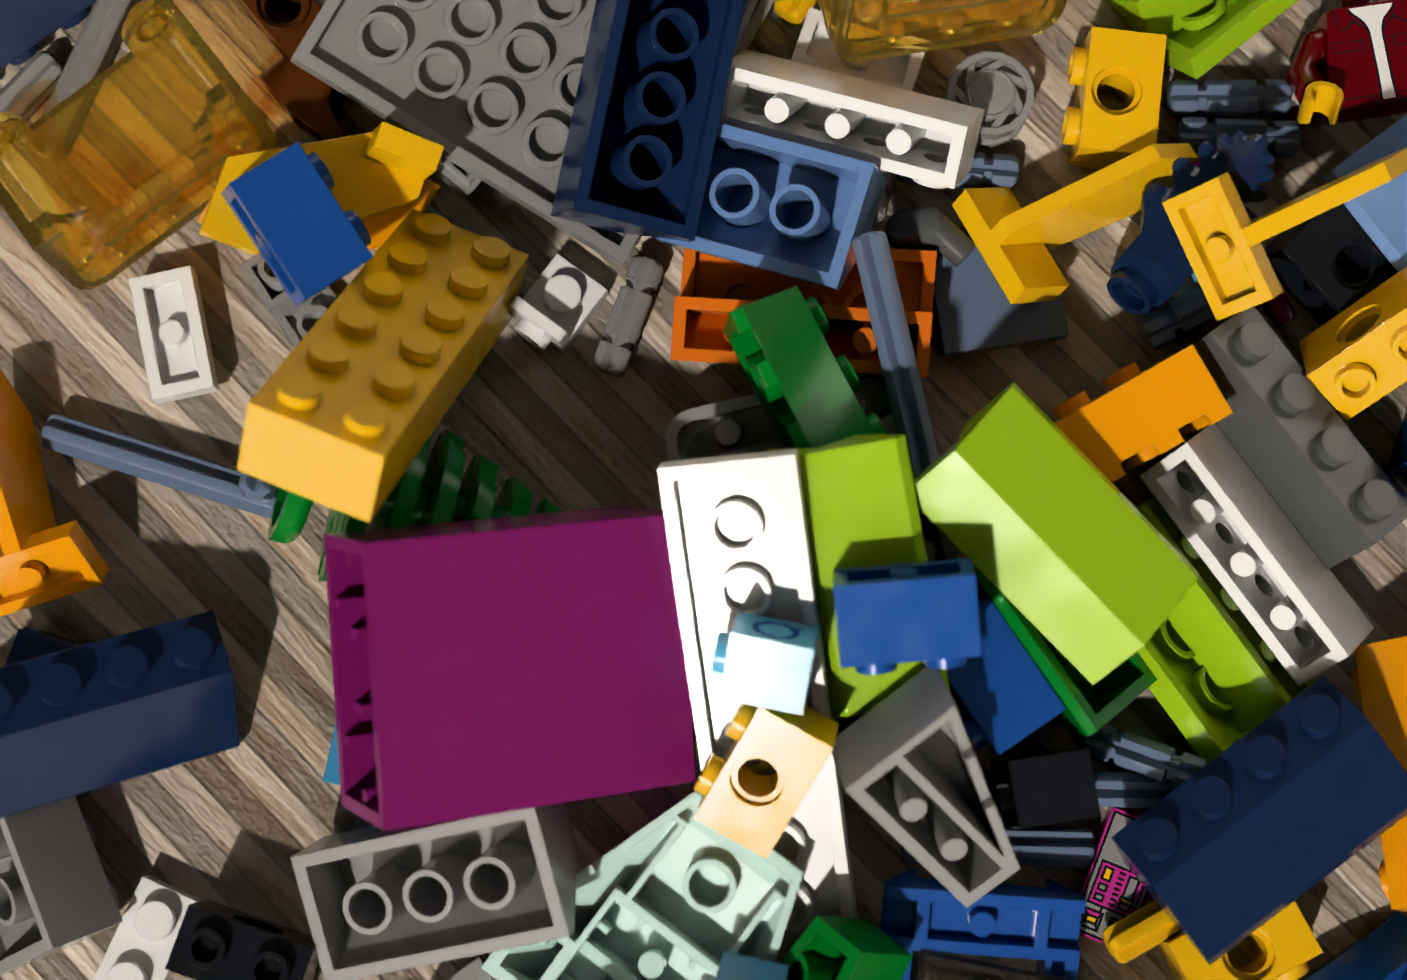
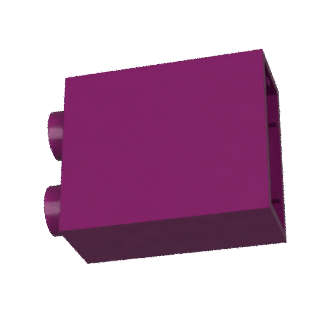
M619 506L324 534L341 805L383 831L695 782L693 741L697 740L664 512L662 510Z

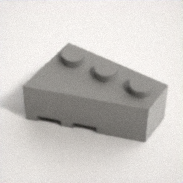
M925 667L836 736L834 749L831 754L844 790L966 908L970 907L1020 869L977 758L962 725L956 705L938 669Z

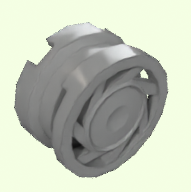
M983 51L968 56L955 67L947 84L943 99L985 109L976 149L991 150L994 146L1003 143L1008 144L1020 133L1034 104V85L1029 72L1017 59L1002 52Z

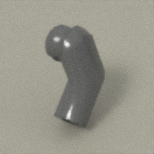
M928 206L899 210L890 216L885 223L884 232L892 247L897 249L934 247L955 267H958L976 247L973 240L936 207Z

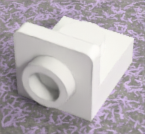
M556 254L523 299L516 295L510 303L509 307L513 317L519 321L514 330L542 351L551 344L564 354L607 298L608 291L559 254Z

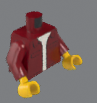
M1337 0L1339 8L1325 12L1312 27L1311 31L1302 36L1287 73V79L1300 104L1297 115L1298 122L1300 124H1309L1312 121L1313 127L1407 113V0H1388L1378 2V0Z

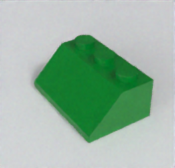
M974 565L978 602L987 597L991 599L1065 706L1066 710L1058 714L1057 717L1061 719L1073 737H1088L1097 732L1157 680L1140 654L1136 652L1100 681L1092 685Z

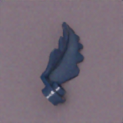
M1238 130L1235 132L1233 140L1229 135L1222 133L1216 141L1218 151L1215 150L1210 142L1204 141L1198 147L1200 168L1187 159L1179 157L1172 165L1173 189L1155 182L1144 189L1141 200L1139 235L1112 266L1111 278L1107 283L1108 293L1117 305L1129 313L1145 315L1151 309L1160 308L1178 289L1186 277L1194 273L1162 202L1228 172L1250 220L1257 217L1244 203L1262 202L1268 199L1270 195L1269 189L1258 183L1269 182L1275 175L1272 169L1265 166L1272 164L1275 159L1267 151L1268 141L1263 135L1253 134L1248 136Z

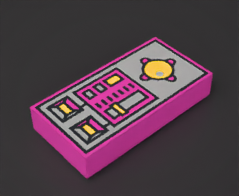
M1108 807L1094 844V858L1090 866L1085 868L1077 892L1084 895L1086 900L1085 914H1082L1080 935L1104 945L1102 937L1104 928L1146 905L1150 897V893L1127 867L1111 838L1136 819L1137 816L1115 807Z

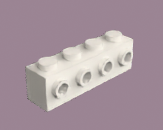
M745 49L733 57L719 123L872 162L877 165L881 173L891 172L910 177L914 182L925 187L954 189L971 171L985 109Z
M1216 423L1203 429L1140 475V478L1298 686L1350 656L1374 629L1373 625L1331 570L1325 567Z

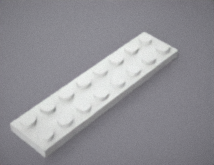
M798 448L661 462L657 468L701 771L712 753L724 758L734 739L725 733L741 704L719 699L723 675L711 672L719 631L731 633L739 611L820 627ZM820 627L805 704L832 719ZM832 754L829 755L773 849L804 871L775 962L783 960L816 916L858 919L840 776ZM754 758L745 762L747 767L758 775L768 776L777 772L776 768L764 759Z

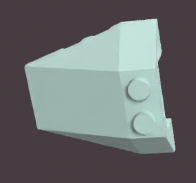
M694 791L577 874L574 933L570 937L492 952L481 968L496 980H716L723 950L776 961L804 871L775 849H772L766 859L694 819L702 798L701 793Z

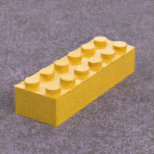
M412 209L373 255V258L366 263L248 402L237 470L370 523L513 318L509 305L516 295L519 296L530 254L510 247L499 238L481 236L455 226L438 214L422 213Z

